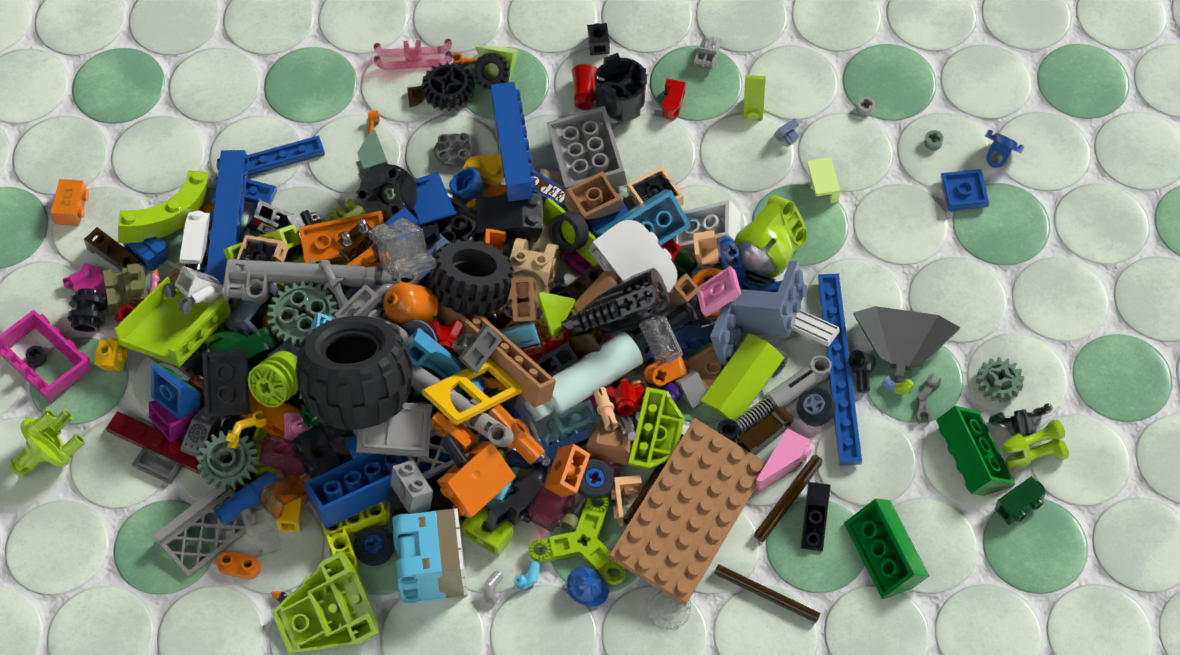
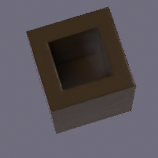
M594 327L575 335L571 333L569 336L570 346L574 349L577 356L599 352L606 341L599 327Z

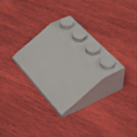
M605 106L547 122L565 189L602 171L613 188L628 184Z

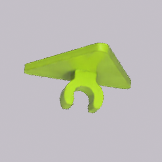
M538 292L537 296L540 302L538 308L539 310L542 309L544 314L542 320L546 321L550 335L556 337L562 327L561 322L566 320L574 306L575 299Z

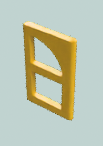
M488 358L477 373H473L469 368L464 369L423 389L422 394L455 425H458L522 393L523 387L492 359ZM489 371L508 389L489 398L470 379ZM459 385L479 404L459 413L451 402L450 393Z

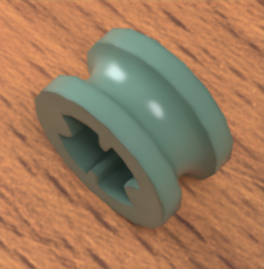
M937 130L927 132L924 140L925 147L933 151L941 148L943 142L942 133Z

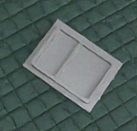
M404 403L403 409L397 415L388 419V421L370 428L358 429L356 452L428 458L432 405Z

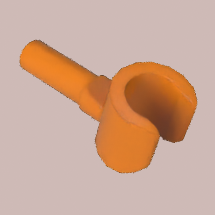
M460 53L452 55L453 63L456 62L457 66L462 64L464 66L478 60V58H463Z
M378 110L368 112V134L371 130H374V122H380Z

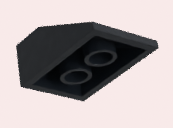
M533 193V199L509 202L507 194L477 198L476 235L484 236L487 228L505 231L506 239L516 240V238L526 239L529 242H537L543 230L542 194Z

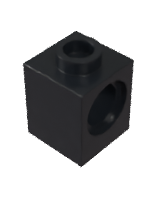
M607 23L587 25L590 56L610 54Z

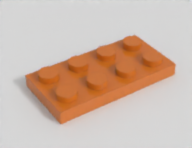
M382 211L299 227L305 263H310L311 259H314L317 264H319L320 260L331 261L330 263L346 260L339 253L340 248L337 240L342 237V234L349 232L355 227L360 219H364L374 230L375 237L378 240L386 237Z

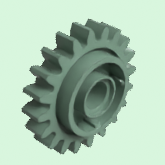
M220 431L219 438L212 434V442L204 441L207 448H199L202 456H197V460L200 462L197 468L199 471H202L200 473L203 479L206 478L208 485L213 483L215 489H218L222 484L224 491L228 489V485H231L236 490V483L239 482L243 486L244 478L252 479L249 472H257L253 465L259 464L258 459L255 458L259 454L254 449V443L249 442L250 439L247 435L242 438L240 433L238 446L234 449L227 447L229 441H226L227 436ZM232 457L229 463H223L226 458Z

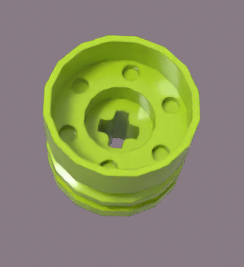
M287 351L275 352L249 372L248 386L253 397L259 403L266 407H278L299 392L296 377L297 356Z

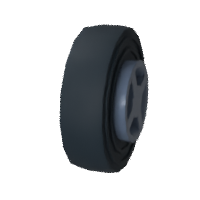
M812 388L805 391L799 397L796 410L799 418L805 424L816 427L828 423L833 418L836 404L829 392L821 388Z

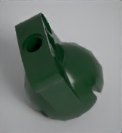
M270 326L263 327L252 335L249 334L247 336L230 331L219 332L210 336L205 341L208 347L206 352L247 349L248 376L255 366L259 365L260 362L264 361L263 359L267 358L268 354L280 346L276 335L272 333Z

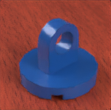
M987 130L985 137L993 141L986 155V161L989 166L993 168L1002 167L1012 150L1022 154L1025 148L1024 145L1019 144L1017 147L1018 143L999 133L992 135L993 131ZM999 152L1002 155V161L999 164H994L991 161L992 153Z

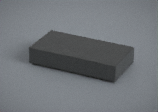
M146 447L142 448L132 463L134 468L169 484H172L182 468L181 463Z

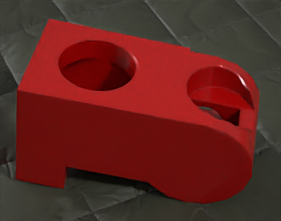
M666 78L664 95L667 97L664 98L662 103V114L666 119L673 120L679 116L686 93V82Z

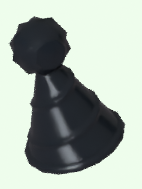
M557 275L554 277L555 285L550 289L549 294L557 295L566 288L563 276Z

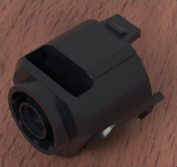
M618 53L604 57L603 64L597 69L595 74L596 107L605 106L607 115L610 118L622 122L639 117L640 110L645 104L648 78L646 68L633 59L621 58Z

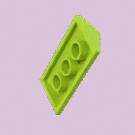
M749 333L703 396L701 402L725 419L733 420L751 406L785 357L769 342Z

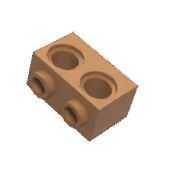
M533 277L511 278L513 322L516 324L532 321L538 323L536 280Z

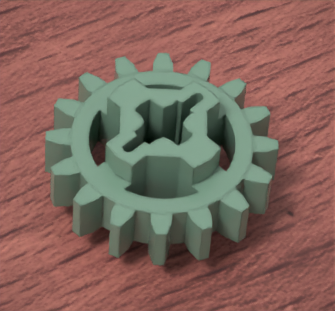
M1000 357L997 358L996 362L990 358L988 364L983 362L981 369H978L976 383L979 384L978 390L985 391L984 397L990 395L991 401H994L995 398H999L1000 403L1003 402L1004 398L1011 401L1012 395L1017 397L1019 391H1022L1024 385L1022 384L1024 381V376H1021L1022 369H1015L1017 363L1009 364L1008 358L1005 362L1001 361Z

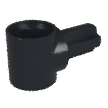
M855 350L849 355L848 362L850 367L853 368V373H856L857 391L859 393H867L870 391L869 373L875 368L876 359L872 354Z

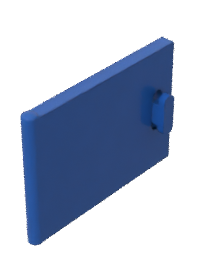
M438 172L414 179L417 185L418 197L413 210L420 226L456 215V211Z

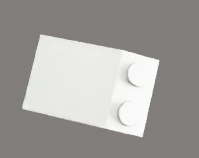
M730 200L683 211L691 227L673 237V240L686 251H695L693 233L714 230L717 241L725 235L735 240L737 233L740 231V211Z

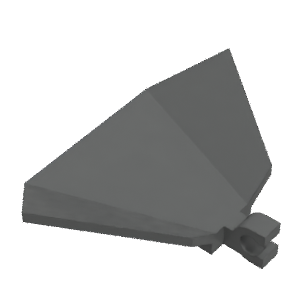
M878 306L853 313L879 359L889 364V368H896L894 381L897 383H903L905 370L911 371L913 367L923 366L960 330V327L935 314Z

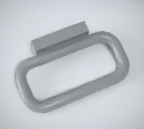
M365 284L334 315L336 318L366 316L382 300L381 298L393 284L382 285L375 292ZM385 312L381 315L385 320L389 319Z

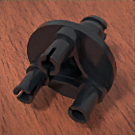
M384 164L371 169L365 175L360 188L356 191V194H358L356 198L361 202L366 213L382 211L383 221L386 223L404 207L410 213L412 212L417 202L418 190L414 178L408 171L397 165ZM394 189L393 193L396 194L394 199H391L389 194H387L389 190Z

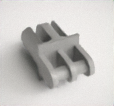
M704 35L700 47L697 49L693 65L697 66L698 64L702 65V68L706 66L713 70L722 39H717L713 50L715 37L710 36L706 46L707 35Z

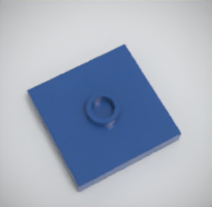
M981 169L941 173L940 179L948 211L989 207V199Z

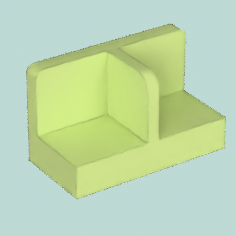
M831 157L809 160L807 166L811 177L810 187L815 191V195H829L831 203L839 202L840 187Z

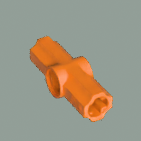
M500 404L494 406L487 413L513 432L514 438L508 447L515 448L530 465L544 453L545 450L529 435L527 426L519 419H514ZM503 430L499 432L500 438H502L504 435Z

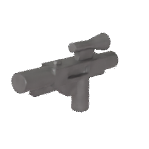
M615 409L617 414L615 418L622 434H626L629 440H634L636 433L633 424L635 426L638 425L636 412L624 416Z

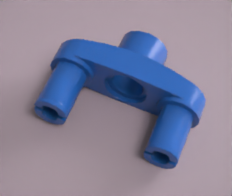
M728 235L720 237L717 241L719 261L723 269L731 265L736 272L740 289L751 290V286L747 283L744 266L735 241ZM728 259H733L732 262L726 263Z

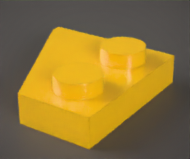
M501 154L471 156L463 169L467 167L476 168L481 173L483 183L500 187L504 179Z

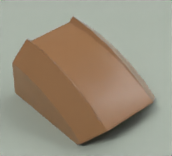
M603 171L565 190V206L569 212L578 213L584 220L607 216L624 209L620 196L615 192Z
M599 421L594 425L587 444V452L590 453L589 459L629 466L628 462L634 440H629L626 434H622L620 427L613 430L611 423V431L605 430L604 423Z

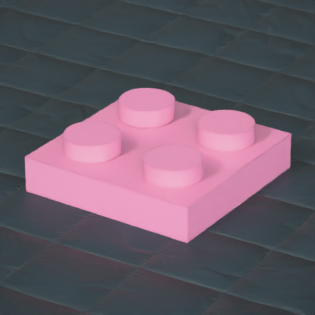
M731 265L698 286L700 290L697 292L701 312L706 317L718 312L720 308L729 302L735 301L738 296L742 295L736 272Z

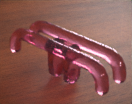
M449 38L444 41V45L434 47H421L420 40H416L415 48H410L408 41H404V48L383 49L379 43H375L373 46L374 51L378 54L374 57V63L377 67L385 70L438 67L439 62L442 65H446V62L450 63L453 57L452 52L449 51L452 47V40ZM445 53V57L441 59L422 60V55ZM380 56H405V61L385 62L382 61Z

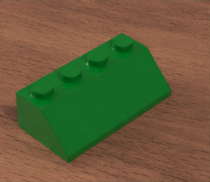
M954 406L936 419L939 432L945 438L948 444V451L953 455L957 463L956 467L963 475L966 482L965 486L971 494L985 496L1015 485L979 411Z
M875 498L844 522L882 599H887L913 589L930 576L890 500Z

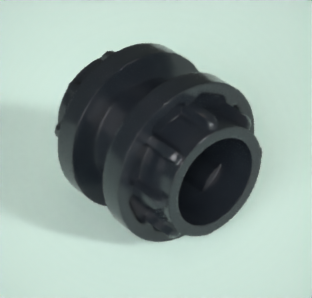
M89 288L76 290L75 295L69 298V305L74 310L68 312L67 320L71 322V327L74 330L80 332L98 331L100 325L105 323V316L100 311L106 309L107 301L103 299V294L98 290Z

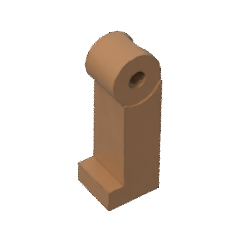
M687 273L676 281L669 293L670 308L688 302L700 290Z

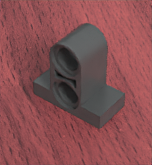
M483 325L477 334L460 335L451 347L459 355V359L473 373H477L502 341V338L489 325Z

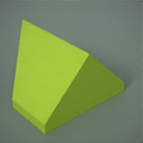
M475 46L479 56H483L486 53H496L508 61L510 77L507 78L506 83H509L519 50L500 46ZM493 63L486 65L485 69L490 79L496 78L499 73L498 67Z

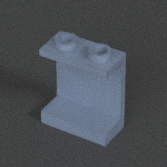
M271 283L269 298L265 303L255 304L253 301L241 300L224 322L228 331L245 336L256 332L258 329L249 320L260 306L275 305L272 298H279L278 291L281 290ZM256 289L253 295L260 294L262 289Z

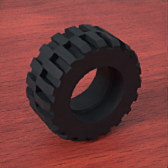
M466 239L465 241L455 240L453 243L448 242L434 254L428 281L429 288L437 297L438 302H442L443 306L446 308L450 307L457 313L460 311L464 312L465 315L476 314V316L483 315L484 313H493L495 310L497 311L503 307L509 297L511 278L514 277V268L510 259L504 256L501 250H496L494 246L483 244L484 242L481 241L473 242Z

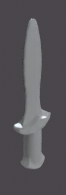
M323 260L319 263L318 267L323 270L328 281L324 289L329 288L333 292L338 306L341 308L348 302L341 289L340 281H343V278H336L330 267L331 261Z

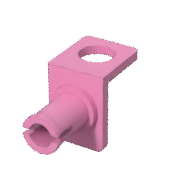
M285 413V439L275 443V447H292L290 442L313 426L308 427L304 424L301 413Z

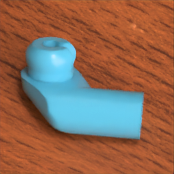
M530 561L528 573L515 577L514 584L518 589L525 590L537 583L540 563Z

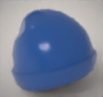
M467 167L456 173L449 183L452 194L467 202L480 198L483 191L481 173L473 167Z

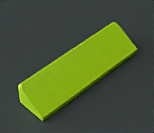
M547 198L543 205V223L548 227L552 218L566 212L551 198ZM563 221L562 234L569 243L573 244L575 241L574 229L568 221ZM589 232L588 241L585 246L576 251L593 266L596 264L599 266L598 262L589 252L592 242L597 238Z

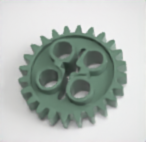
M304 281L301 282L300 286L293 282L292 289L285 286V293L278 291L279 298H272L275 305L268 306L271 311L267 313L270 319L268 323L272 327V333L277 334L279 341L284 339L285 345L292 341L293 348L298 343H301L302 346V341L310 330H303V328L308 325L311 326L316 313L336 318L334 314L338 311L333 294L329 295L328 289L322 291L321 284L314 288L312 281L308 286H305ZM299 299L304 300L301 303H295ZM317 308H322L320 312H313ZM287 317H293L289 321H284Z

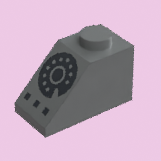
M202 407L192 418L180 451L195 457L202 456L199 448H207L204 441L211 442L212 434L216 437L219 435L222 417L205 418V407Z

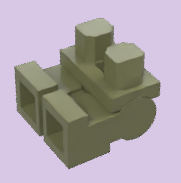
M129 264L127 268L122 269V272L112 273L111 270H103V284L108 316L117 315L120 308L126 305L136 308L148 296L143 266L140 267V264Z

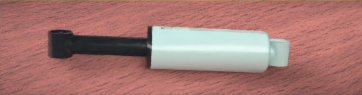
M697 294L688 302L680 304V308L637 335L628 330H623L611 340L606 341L599 352L589 353L554 375L552 378L556 380L551 401L536 408L528 402L524 403L534 421L540 420L549 413L558 417L593 395L594 390L597 388L600 390V387H605L611 382L617 381L632 369H636L645 363V349L686 323H692L704 315L701 312Z

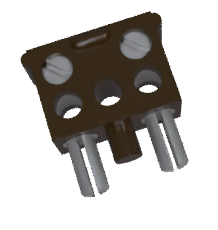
M360 219L355 227L349 232L342 234V237L337 240L340 248L339 253L348 262H351L365 252L378 240L375 237L374 230L364 219Z

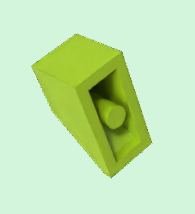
M746 75L743 118L751 120L763 119L766 76Z

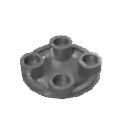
M467 133L441 134L434 148L437 160L448 166H457L465 163L474 152L473 142Z

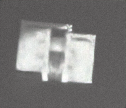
M397 219L390 225L380 224L368 231L369 239L377 244L381 268L395 279L437 268L436 260L427 254L423 229L408 219Z

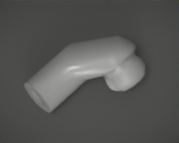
M494 571L484 583L483 598L492 605L496 604L500 597L498 593L494 592L495 587L503 579V575L499 571Z

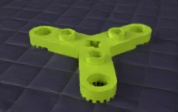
M605 495L599 499L587 498L576 531L534 540L529 546L530 558L533 561L543 563L580 555L607 583L612 585L620 584L625 578V568L608 558L611 552L598 540L609 508L608 497ZM594 500H602L604 506L598 509L592 505V502ZM581 538H585L586 541H589L587 542V546H583V544L580 543ZM544 547L546 552L542 556L536 555L534 553L535 548ZM612 568H616L621 572L615 578L608 574V571Z

